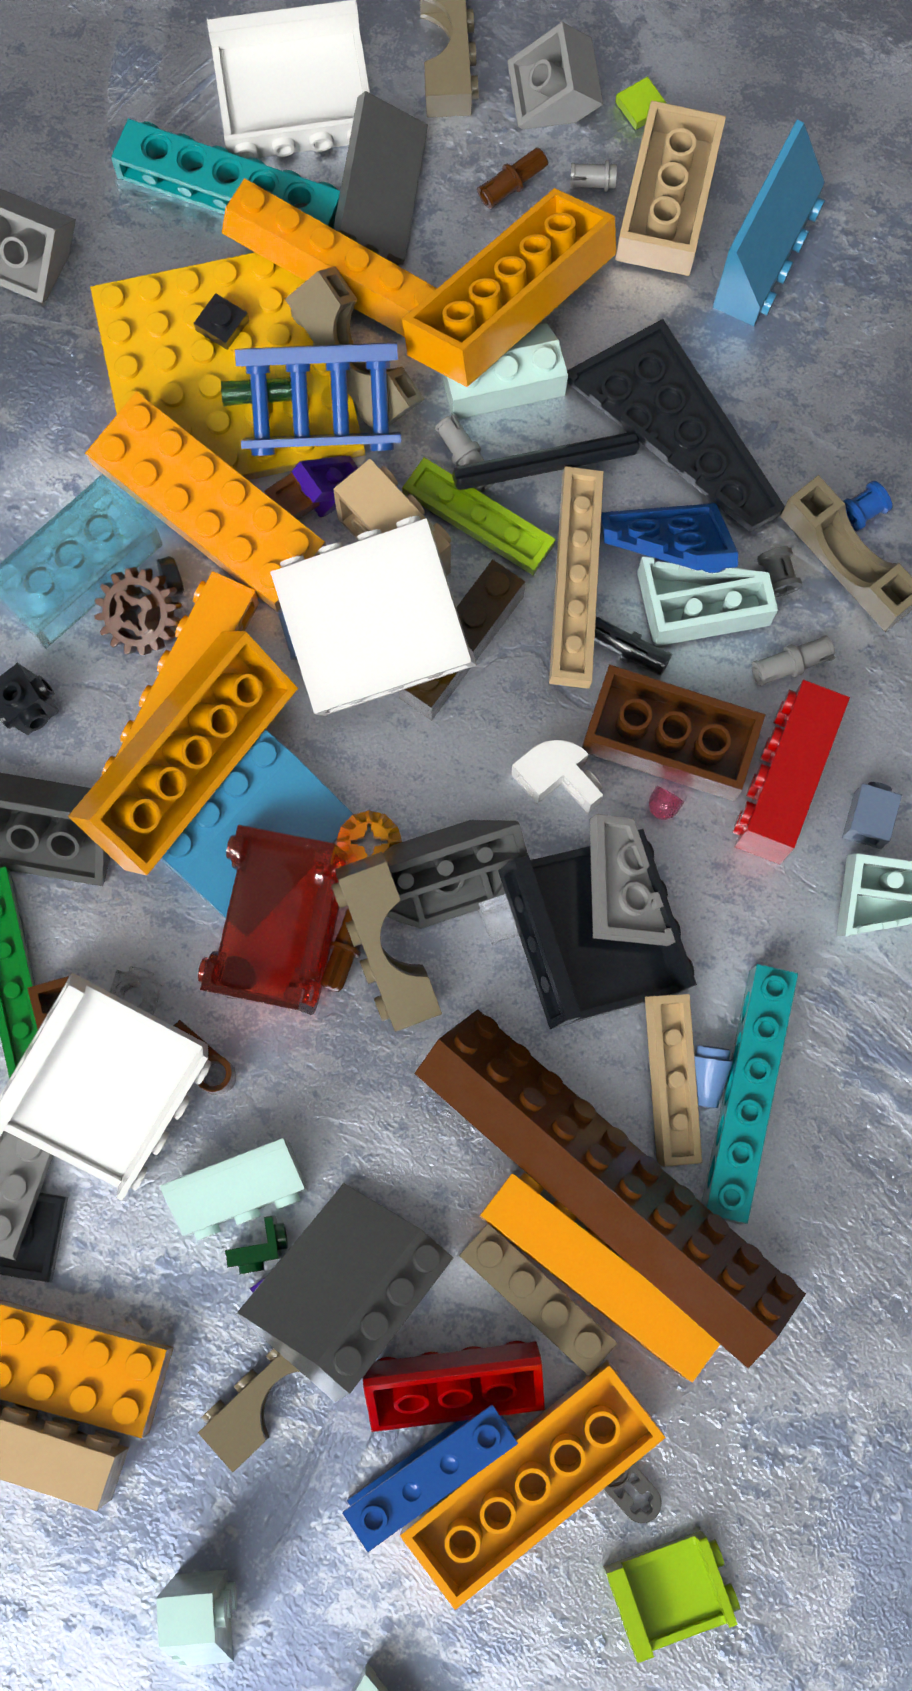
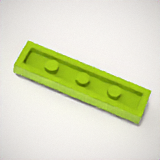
M423 457L402 487V493L405 496L411 494L418 500L421 506L533 576L555 545V538L475 488L456 489L452 474Z

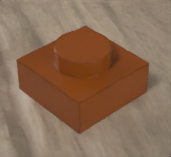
M292 472L264 491L268 497L297 520L320 506V502L313 503L304 494L300 483Z

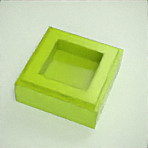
M648 76L616 94L615 99L616 104L635 130L646 124L651 100L666 103Z

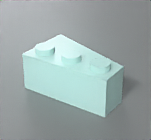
M857 853L847 855L836 936H850L912 924V861Z
M228 1569L175 1574L156 1598L159 1648L167 1656L172 1655V1660L178 1661L180 1667L233 1662L231 1618L232 1611L237 1610V1587L235 1581L229 1582Z

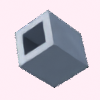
M869 782L868 785L862 783L854 792L842 838L882 849L891 840L902 795L891 792L892 788L883 783Z

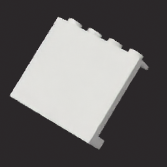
M356 0L207 19L224 129V141L226 149L230 153L246 159L275 155L286 157L296 152L311 150L322 152L332 147L349 145L357 97L365 91L370 93Z
M420 516L405 518L396 523V529L382 533L380 529L367 531L357 536L358 542L344 547L342 543L329 544L318 550L320 554L306 560L304 556L292 557L282 561L280 569L270 572L314 714L325 716L477 666L473 651L468 647L432 532L435 531L433 524L427 518L423 520L420 519Z
M71 973L0 1094V1136L3 1131H6L117 1187L116 1198L122 1201L130 1188L137 1190L147 1172V1167L144 1164L150 1154L158 1155L168 1137V1132L165 1129L171 1119L179 1120L190 1100V1097L186 1094L194 1082L200 1084L208 1073L211 1066V1061L207 1060L208 1044Z

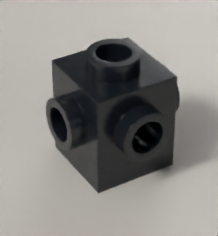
M17 662L0 676V721L8 729L15 727L26 735L44 727L48 720L59 712L51 699L55 695L52 687L42 676L35 675Z

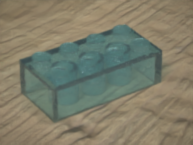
M101 474L0 563V602L47 649L97 605L94 603L95 598L106 596L100 586L103 583H113L111 578L113 573L122 572L125 575V569L138 568L163 546L157 528Z

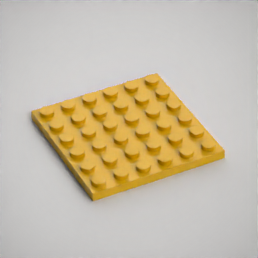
M254 252L90 286L117 414L133 394L138 392L247 480L292 471L300 461L345 455L355 458L365 455L363 444L275 448L274 455L253 456L251 455V449H241V440L243 438L254 437L250 374H246V366H236L235 349L313 346V340L307 331L293 319L291 308L285 300L305 280ZM215 293L246 311L249 316V321L228 350L197 332L194 327L195 320ZM326 363L310 364V371L306 372L310 435L334 434L330 371H326ZM270 365V373H266L270 437L294 436L290 372H286V365ZM348 394L349 433H361L354 402Z

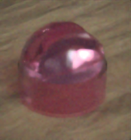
M659 786L655 787L649 798L651 813L656 818L662 820L676 816L684 804V801Z

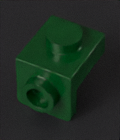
M276 1216L264 1217L268 1243L225 1250L227 1268L238 1266L240 1275L265 1270L264 1261L281 1259V1250L288 1249L285 1224H277Z

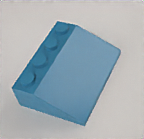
M796 120L729 249L713 308L752 326H755L761 313L766 316L769 314L777 297V294L772 292L777 282L784 284L793 266V262L788 259L792 251L800 253L809 234V231L804 228L808 220L816 222L825 203V200L820 198L825 181L805 124L802 121Z
M265 729L160 860L247 937L336 842L340 827L353 813L291 751Z

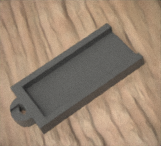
M365 91L357 97L334 229L392 263L399 265L405 261L428 124Z

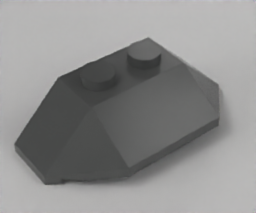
M468 820L392 845L383 855L401 901L389 911L387 917L422 929L497 904L505 894L498 870L514 858L528 855L519 822Z

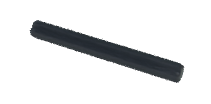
M627 432L457 466L452 472V478L456 489L464 490L563 470L565 466L578 467L637 454L640 445L637 435L634 432Z

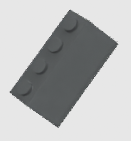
M0 773V867L6 866L10 871L103 886L110 856L68 817L91 788Z

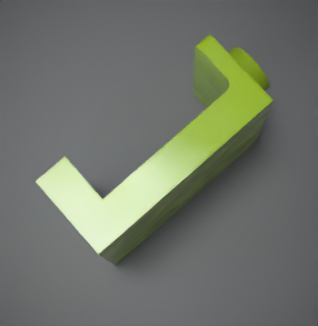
M701 1530L603 1566L637 1663L654 1658L652 1652L654 1650L727 1624L729 1628L738 1625L734 1612L741 1610L736 1593L731 1583L723 1584L718 1570L719 1567L725 1566L720 1548L715 1539L708 1541L706 1535Z

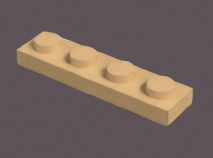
M690 994L645 997L656 1159L663 1167L702 1163Z

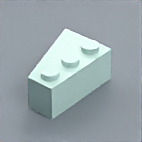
M642 556L637 574L652 642L656 647L770 626L778 611L769 572L726 568L719 573H708L703 570L697 571L673 563L654 561L655 558Z

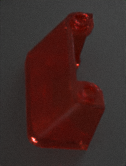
M238 825L236 835L230 836L226 849V857L231 860L232 867L237 872L219 951H212L209 958L204 957L200 963L198 970V981L202 982L200 990L313 1015L319 1002L322 990L321 979L328 963L331 949L329 944L333 940L339 913V905L331 886L339 882L334 869L347 865L348 855L335 843Z

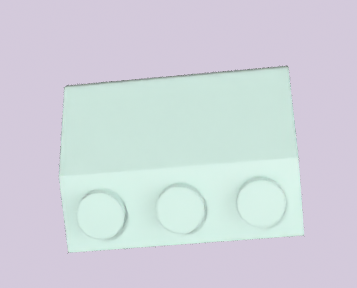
M547 323L536 325L468 387L441 374L451 415L455 414L458 419L565 396L568 379L559 340Z
M284 1138L160 1185L162 1194L182 1235L190 1236L194 1234L197 1241L220 1233L219 1224L235 1218L236 1224L240 1225L261 1217L259 1209L275 1203L278 1210L301 1201L299 1193L307 1190L291 1143Z

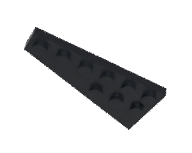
M664 319L567 370V383L625 431L634 432L642 445L713 503H716L718 507L749 532L781 516L785 508L784 504Z

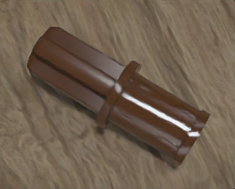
M535 148L513 165L504 164L502 171L477 187V193L484 205L492 209L508 195L515 191H522L523 183L548 165L549 162L546 155L540 148Z
M349 909L345 911L342 925L335 941L329 944L332 953L321 979L323 987L336 992L343 989L354 958H360L361 956L359 951L360 945L354 947L345 924L353 920Z

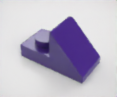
M345 455L300 461L291 472L300 483L304 494L313 503L320 502V506L314 509L317 515L325 517L336 510L333 489L357 470L358 466L351 456Z

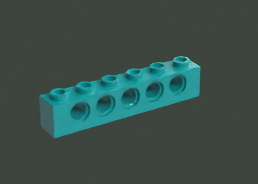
M129 118L112 153L111 160L118 179L225 214L227 204L245 178L264 190L272 192L271 194L292 206L299 203L307 204V206L298 209L334 229L340 190H337L330 183H317L302 178L292 170L286 169L282 171L267 166L259 159L252 157L246 159L230 153L221 146L214 145L211 147L196 142L186 134L179 133L176 135L161 130L153 123L146 121L140 123ZM160 155L164 156L161 159H154L155 157ZM194 167H199V168H200L199 170H196V171H188V170H190L191 168H194ZM229 179L236 180L232 183H223L224 181Z
M756 964L748 974L731 1056L733 1063L725 1085L701 1201L714 1214L721 1216L725 1221L737 1224H748L798 978V973Z

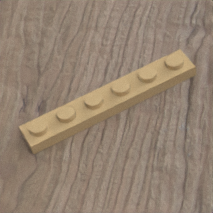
M565 466L562 474L549 684L589 689L592 683L604 471Z

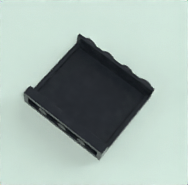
M639 829L638 832L650 865L647 868V872L654 892H659L663 903L660 911L666 929L671 928L676 941L669 946L593 938L590 846L530 860L529 855L514 858L498 870L549 1029L645 1003V997L677 995L697 985L694 978L693 963L686 955L681 940L680 925L673 917L667 899V887L663 880L660 879L654 861V850L651 843L647 841L644 829Z

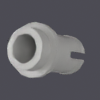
M606 160L605 164L571 163L570 188H604V192H608V188H616L617 164H609V160Z

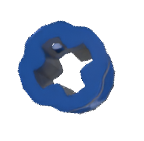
M875 480L869 482L866 485V490L854 498L843 500L850 524L856 532L864 528L866 522L879 513L886 514L893 508L888 492Z

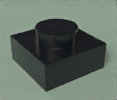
M215 293L195 320L194 327L197 332L228 350L249 321V316L246 311Z

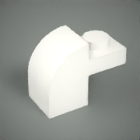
M563 740L543 742L532 748L512 765L511 775L536 804L541 802L561 784L587 814L601 803L603 794L600 792L602 785L596 776L589 770L583 772L580 769L586 764L589 754L572 742Z

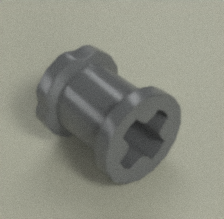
M788 546L773 548L760 554L757 558L758 564L763 566L765 572L770 574L775 597L793 593L803 585L801 579L795 575L790 559L793 552L792 548Z

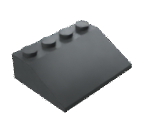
M343 1183L235 1315L328 1397L337 1402L353 1391L453 1260V1257L423 1230Z

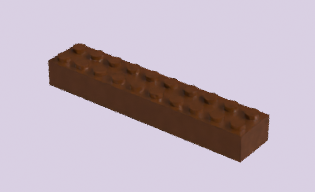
M479 1009L440 1037L414 1073L745 1367L749 1368L778 1338L805 1297L806 1293L797 1286L796 1282L789 1275L779 1271L763 1257L757 1247L741 1238L721 1216L711 1212L696 1199L689 1188L680 1185L662 1169L661 1165L654 1158L643 1153L628 1139L622 1130L613 1127L596 1112L591 1103L575 1094L563 1083L556 1073L545 1068L531 1055L525 1046L515 1042L499 1028L494 1019L484 1015Z

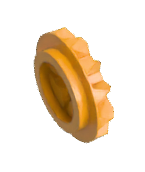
M370 810L353 814L340 827L338 833L337 850L340 859L347 865L367 857L365 847L351 844V842L364 839L367 826H371L374 839L387 841V844L375 846L371 856L380 852L384 853L392 845L402 842L398 826L386 814Z

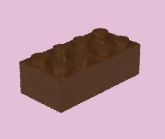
M609 664L582 748L590 755L735 801L743 789L766 714Z

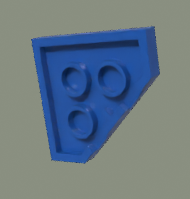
M716 503L601 512L600 530L606 544L693 570H703L708 573H719L726 568L738 567L737 548Z

